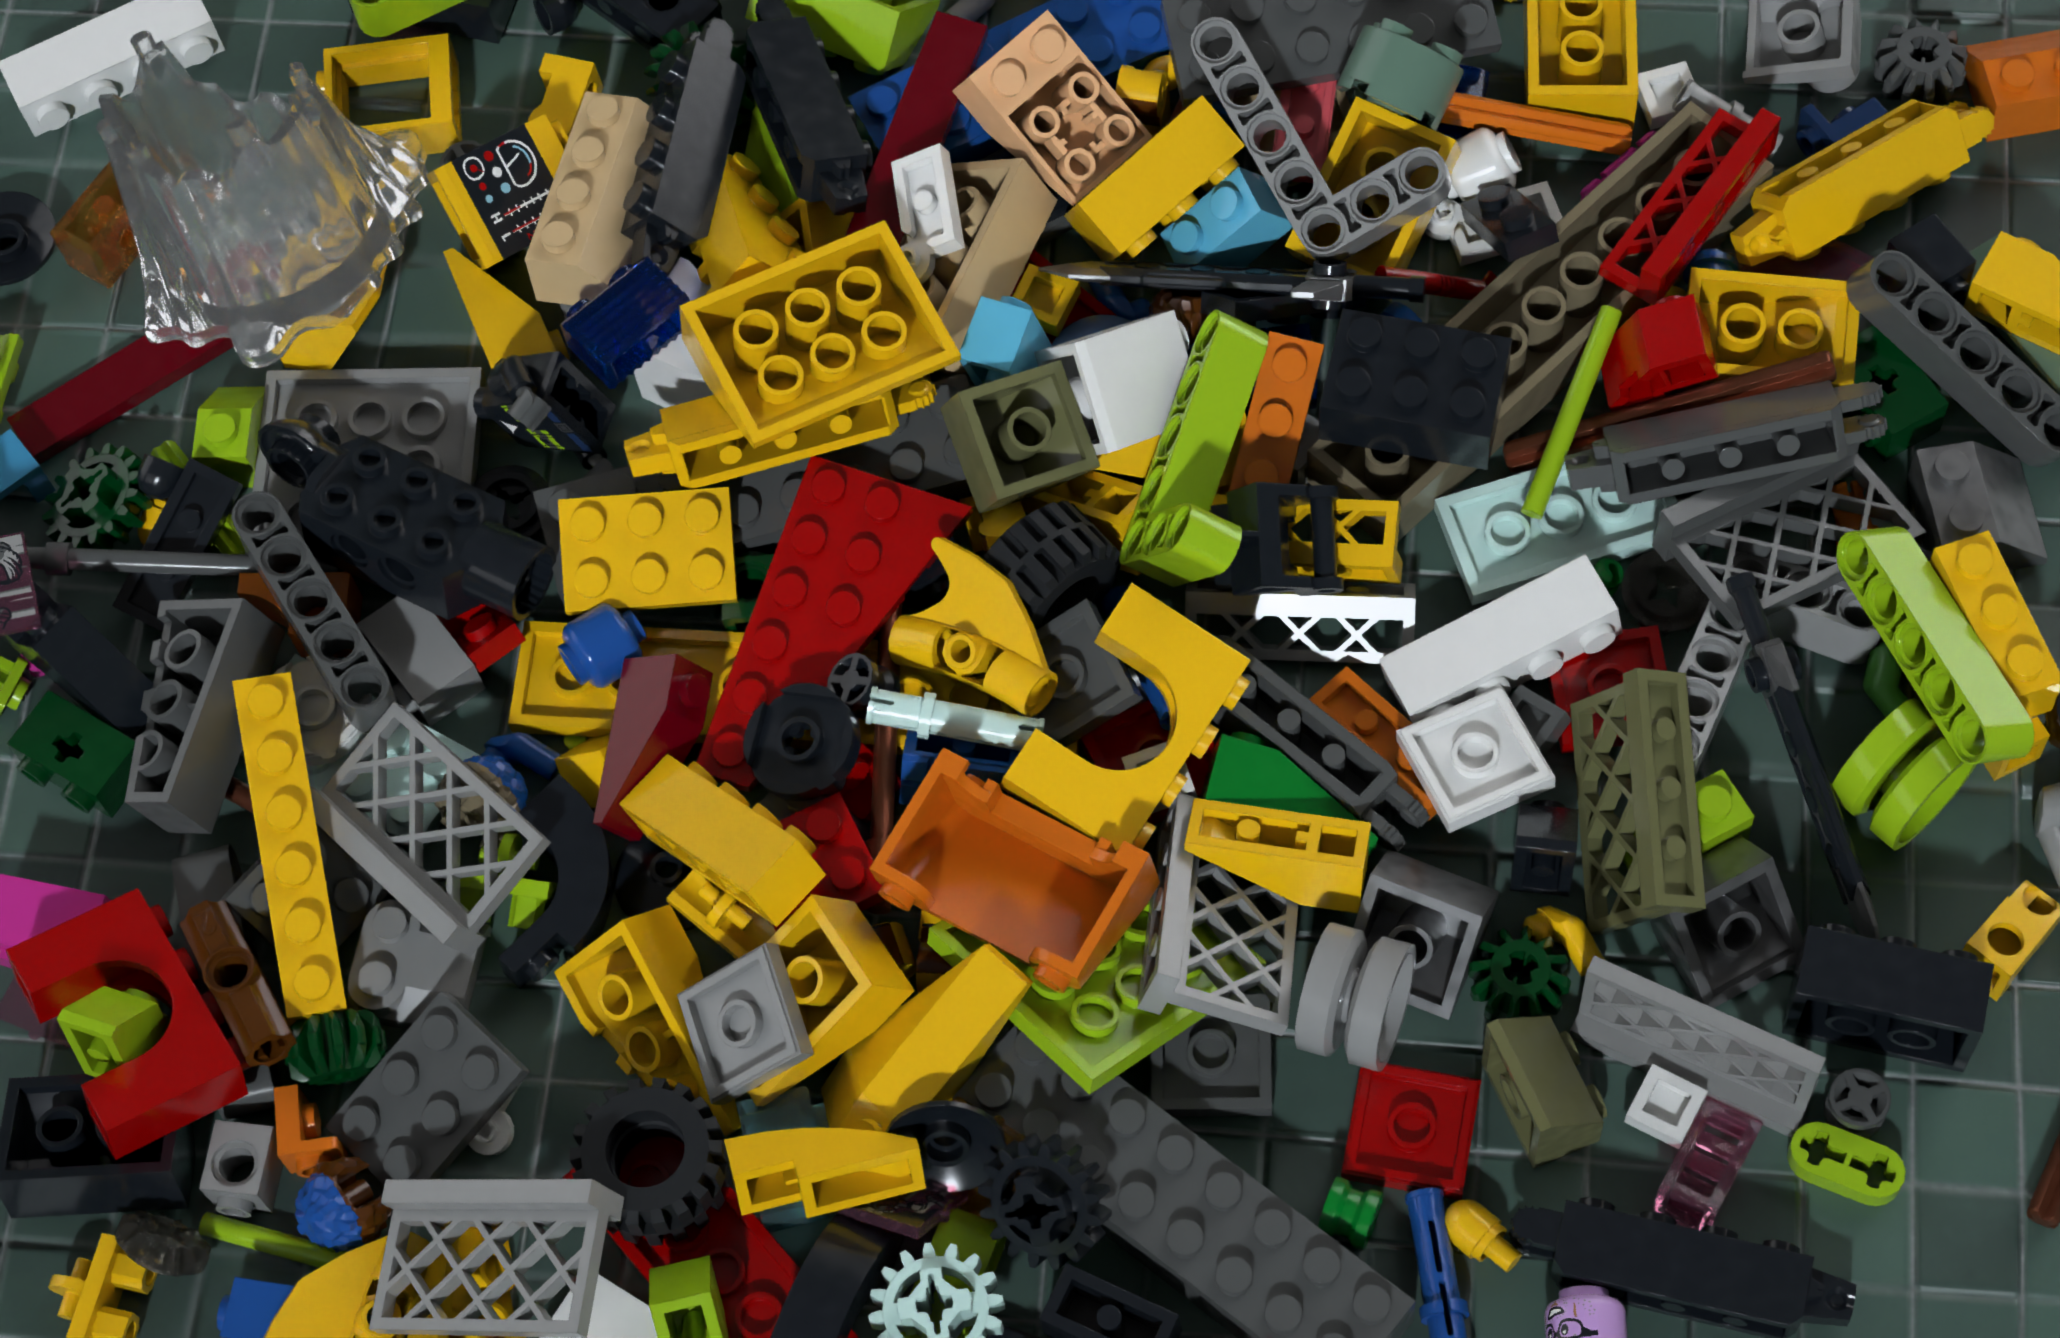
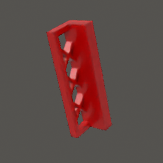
M1762 107L1749 124L1719 108L1600 265L1599 275L1651 305L1662 299L1775 149L1781 117ZM1721 130L1738 138L1726 155L1716 157L1712 142ZM1705 152L1706 159L1699 160ZM1710 172L1711 176L1698 193L1686 196L1683 186V180L1686 176ZM1675 192L1677 198L1670 199V197ZM1680 211V217L1668 233L1656 236L1652 222L1655 217L1661 214ZM1645 232L1647 238L1640 239V237ZM1651 252L1650 257L1641 267L1640 277L1619 266L1627 255Z

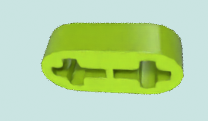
M1806 1123L1797 1129L1788 1147V1163L1797 1177L1805 1182L1864 1205L1876 1207L1888 1204L1895 1199L1905 1181V1166L1897 1152L1885 1145L1827 1123ZM1814 1140L1822 1141L1826 1144L1825 1154L1842 1161L1843 1164L1830 1158H1823L1819 1166L1813 1165L1807 1161L1809 1152L1801 1148L1800 1145L1810 1148ZM1873 1162L1879 1163L1885 1167L1883 1176L1892 1182L1882 1181L1878 1188H1872L1866 1184L1868 1175L1849 1165L1869 1170Z

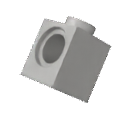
M215 1120L199 1189L216 1206V1211L238 1218L251 1217L252 1211L273 1213L283 1163L277 1156L276 1129L273 1126ZM246 1162H254L253 1171L246 1179L240 1182H231L232 1174L239 1165Z

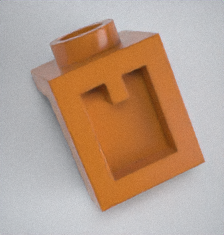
M298 1084L274 1088L277 1156L290 1174L296 1173L300 1177L309 1178L317 1164L334 1161L342 1156L348 1157V1152L338 1137L320 1138L321 1119L317 1103H310Z

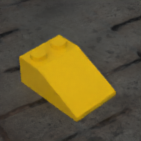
M1691 267L1686 295L1694 293L1707 319L1719 377L1679 388L1677 393L1824 350L1829 351L1832 355L1837 372L1836 380L1831 383L1833 388L1854 384L1860 312L1849 301L1846 292L1847 281Z
M811 894L766 942L779 945L814 1055L750 1090L748 1094L756 1106L764 1107L874 1033L915 991L855 901Z

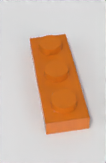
M1269 331L1267 350L1258 373L1228 492L1254 482L1290 484L1325 348L1324 344Z
M1346 666L1309 700L1388 761L1398 774L1397 784L1427 809L1430 820L1437 812L1396 741V730L1413 723Z

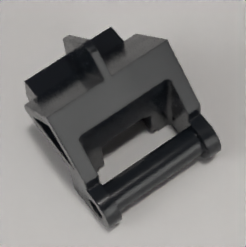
M1254 482L1227 492V504L1212 505L1211 513L1241 526L1242 539L1237 554L1225 572L1214 576L1216 589L1219 591H1232L1233 596L1294 592L1302 597L1344 591V580L1342 577H1337L1333 501L1339 499L1338 487L1334 485L1307 486L1305 484ZM1310 504L1314 578L1311 576H1299L1297 567L1290 562L1288 523L1295 522L1296 507L1300 505Z

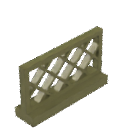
M1635 668L1623 673V683L1570 704L1587 928L1590 934L1604 935L1673 912L1694 913L1706 909L1686 673ZM1594 713H1598L1604 719L1596 740L1594 739L1592 718ZM1618 735L1624 743L1615 762L1609 756V753ZM1603 771L1609 778L1600 797L1598 794V779ZM1621 793H1623L1627 797L1628 803L1621 819H1619L1615 815L1614 810ZM1607 828L1613 837L1606 854H1604L1602 838ZM1627 851L1633 857V861L1624 878L1618 869ZM1612 886L1618 895L1608 915L1607 894Z

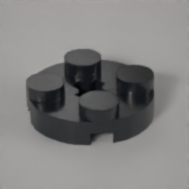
M798 683L781 689L780 691L783 695L775 698L769 705L763 702L754 711L747 724L743 741V752L747 764L752 767L754 776L766 789L785 800L809 801L820 796L829 797L840 792L844 788L846 777L852 771L860 751L861 731L858 716L832 690L813 683ZM811 729L810 736L814 739L813 743L806 752L798 755V751L790 746L793 738H802L805 730Z

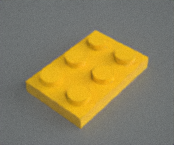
M729 487L558 499L564 606L567 615L584 614L601 603L610 604L618 612L628 609L633 611L738 603Z

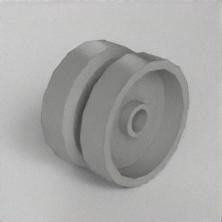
M1330 922L1323 931L1314 950L1304 981L1295 1025L1296 1048L1328 1057L1338 1050L1344 1041L1345 1054L1349 1064L1377 1072L1382 1071L1395 1047L1408 1006L1415 974L1417 955L1415 945L1389 937H1381L1368 952L1363 930Z

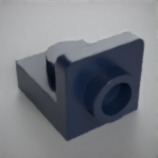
M1873 97L1857 108L1849 106L1843 109L1830 123L1810 103L1800 110L1796 132L1797 143L1804 155L1810 157L1883 116L1888 111Z

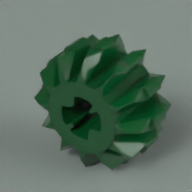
M1528 925L1522 928L1520 939L1513 940L1511 934L1505 928H1502L1497 932V945L1482 941L1478 945L1477 955L1480 960L1471 962L1468 970V976L1476 981L1471 987L1470 996L1473 1001H1488L1484 1010V1016L1488 1020L1496 1018L1501 1012L1506 1013L1507 1018L1542 1016V1011L1553 1015L1560 1012L1562 1001L1559 996L1568 994L1571 980L1562 974L1567 970L1569 961L1566 954H1551L1555 942L1551 935L1542 938L1536 944L1532 942V929ZM1517 971L1522 972L1521 979L1529 975V983L1517 984V977L1510 981L1509 974Z
M350 1008L344 1011L331 1010L324 1014H312L308 1019L297 1020L290 1026L297 1043L289 1050L288 1057L285 1058V1064L289 1065L291 1079L304 1086L315 1084L320 1087L327 1084L339 1085L346 1081H358L360 1077L368 1076L385 1056L387 1044L385 1032L381 1030L379 1017L365 1009L356 1011Z

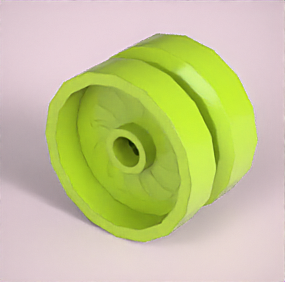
M1915 698L1902 703L1872 730L1843 765L1831 784L1837 802L1853 816L1864 814L1875 808L1871 816L1869 829L1895 851L1915 838L1943 810L1967 781L1977 765L1963 763L1956 756L1944 736L1935 740L1939 727L1927 708Z

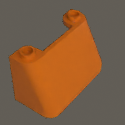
M943 747L869 868L874 878L882 885L878 892L879 895L889 903L905 911H909L912 905H915L984 943H990L1001 952L1035 969L1033 977L1056 992L1065 993L1067 987L1081 989L1148 905L1158 888L1160 880L1151 855L1126 841L1122 842L1116 853L1111 841L1101 836L1097 842L1009 797L1002 792L999 783L989 778L985 783L972 774H967L966 776L965 772L970 766L969 760Z

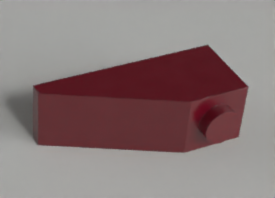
M678 654L624 659L593 824L629 841H640L644 833L619 803L666 754H669L682 764L684 763L704 727L713 678L712 672Z

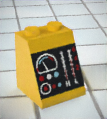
M545 113L426 175L472 262L482 270L521 251L531 243L568 141V136L558 120L550 123Z

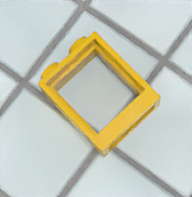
M448 33L323 49L324 70L316 72V85L320 101L325 102V114L317 116V127L321 145L330 146L338 166L444 153L450 146L462 141L459 62ZM429 77L431 117L350 127L349 87Z

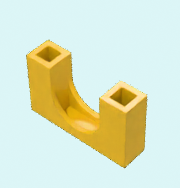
M1131 583L1101 628L1094 643L1146 676L1161 692L1167 704L1170 717L1169 736L1164 750L1152 761L1140 767L1128 770H1110L1091 764L1035 728L999 785L1001 789L1027 806L1097 842L1101 836L1111 841L1116 853L1123 841L1140 849L1144 848L1156 829V826L1147 821L1159 802L1168 808L1171 806L1188 780L1186 776L1179 773V770L1190 753L1199 759L1202 758L1219 732L1218 728L1210 724L1222 705L1232 711L1251 682L1242 676V673L1251 661L1249 658L1137 585Z

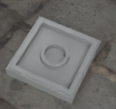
M764 943L677 994L711 1104L726 1105L814 1055L778 944Z

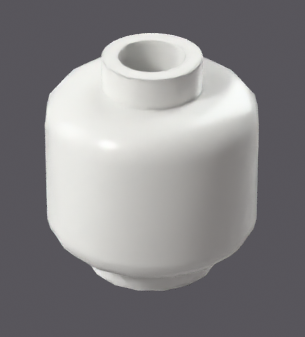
M1480 127L1456 140L1461 154L1451 173L1452 184L1448 194L1449 199L1453 200L1460 197L1465 202L1477 197L1480 191L1490 186L1510 183L1515 187L1516 173L1522 170V166L1512 143L1503 131L1495 134V132L1487 127Z

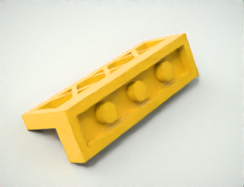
M1215 494L1212 505L1227 504V495ZM1338 499L1333 501L1334 515H1347L1340 522L1334 517L1335 541L1342 536L1348 542L1336 543L1337 577H1342L1346 582L1401 584L1403 561L1397 551L1401 513L1399 501ZM1310 504L1300 505L1296 507L1295 522L1288 523V537L1291 539L1289 541L1290 562L1297 567L1299 576H1311L1314 578L1312 542L1301 541L1291 530L1307 514H1311ZM1364 516L1386 517L1383 545L1359 544L1347 530Z

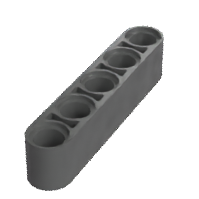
M1884 251L1851 273L1847 280L1846 292L1849 301L1855 309L2015 456L2033 467L2046 466L2060 459V395L1911 258L1899 251ZM1876 274L1884 279L1888 292L1880 287ZM1918 312L1927 319L1929 330L1920 323ZM1960 351L1969 358L1971 369L1961 360ZM2002 389L2011 397L2012 407L2004 400ZM2044 427L2051 433L2054 441L2053 444L2046 439Z
M254 491L245 494L234 505L231 517L245 552L350 723L357 730L369 733L393 702L398 703L386 671L280 501L274 495L265 491ZM272 523L264 530L253 531L260 524ZM298 564V567L291 572L279 573L285 566ZM325 607L318 615L305 616L312 608ZM344 649L352 650L351 654L346 658L340 660L331 659L338 651ZM366 694H380L373 702L367 704L357 703Z
M230 843L172 859V873L181 922L187 916L189 908L205 900L211 902L221 901L225 893L242 876L237 855ZM232 910L259 965L253 929ZM184 935L186 950L199 976V979L193 981L201 995L210 990L204 982L202 970ZM243 979L238 980L232 986L239 984ZM224 1017L225 1023L219 1025L225 1038L228 1039L233 1037V1034ZM278 1062L270 1067L257 1065L243 1071L248 1095L218 1109L224 1121L275 1108L274 1088L283 1086Z

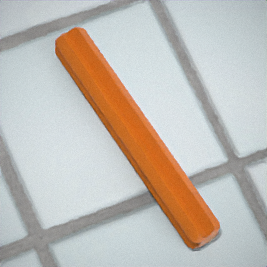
M1458 92L1454 93L1441 120V123L1473 129L1487 127L1495 133L1503 131L1506 135L1615 155H1622L1625 151L1629 150L1632 142V127L1627 123Z

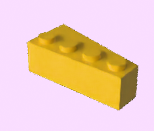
M735 152L733 156L727 155L708 236L690 246L691 252L704 261L697 269L701 282L708 286L711 284V288L706 294L805 253L797 242L799 238L797 230L783 219L777 209L780 205L779 200L764 187L758 176L761 174L759 167L750 158L739 152Z

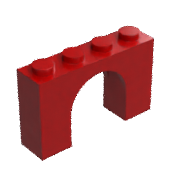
M138 888L6 949L16 982L40 1024L58 1016L64 1007L103 986L119 991H126L129 988L141 990L161 1000L172 1010L171 1020L166 1032L150 1050L81 1084L89 1113L115 1160L248 1095L243 1071L251 1068L247 1064L234 1036L226 1039L219 1025L225 1023V1020L212 993L207 991L200 995L193 981L199 979V976L187 950L182 947L175 951L168 938L173 936V930L163 909L159 904L149 907Z

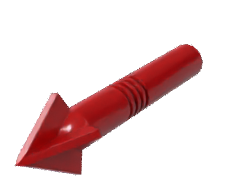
M1384 265L1377 267L1374 276L1393 277L1426 276L1425 294L1470 301L1497 278L1490 270L1482 280Z

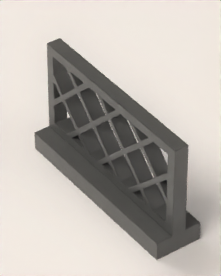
M1860 443L1847 445L1848 455L1839 462L1709 488L1661 510L1652 547L1665 562L1675 557L1735 631L1744 628V624L1734 598L1727 591L1728 588L1725 581L1737 574L1748 572V570L1732 567L1735 551L1769 558L1766 574L1753 572L1757 583L1755 588L1762 590L1760 601L1767 617L1845 580L1838 568L1837 558L1820 554L1822 540L1824 538L1839 542L1845 533L1858 530L1826 523L1829 508L1862 515L1859 530H1867L1869 517L1891 521L1895 526L1905 528L1917 544L1923 543L1926 531L1859 456L1857 451ZM1852 476L1866 492L1865 499L1832 492L1833 484ZM1795 501L1821 506L1819 521L1786 514L1787 505ZM1750 522L1775 527L1773 541L1770 543L1739 536L1740 527ZM1782 529L1815 536L1813 552L1779 545ZM1703 544L1729 549L1726 564L1722 565L1701 560L1693 549ZM1776 560L1808 567V577L1797 582L1773 576Z

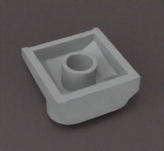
M1748 0L1746 71H1743L1742 77L1745 84L1809 83L1816 91L1835 93L1846 89L1856 80L1860 71L1862 20L1860 0Z
M387 900L376 904L368 912L363 922L348 978L347 1009L371 1011L375 1016L379 1017L380 1025L408 1029L440 991L450 993L463 1007L469 1010L487 937L491 936V926L484 924L479 932L485 937V940L472 956H469L441 943L397 900Z

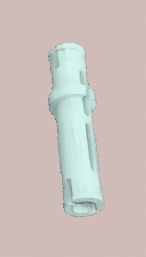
M872 686L871 700L868 703L865 724L870 725L873 723L916 731L917 738L928 740L929 734L1021 751L1035 728L1043 732L1045 718L1037 719L936 700V693L925 692L924 697L878 689V687Z

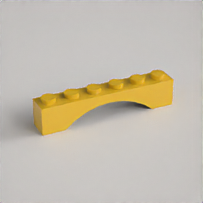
M291 672L234 680L232 684L287 1023L290 1027L297 1020L308 1019L312 1014H324L331 1010H347L292 676Z

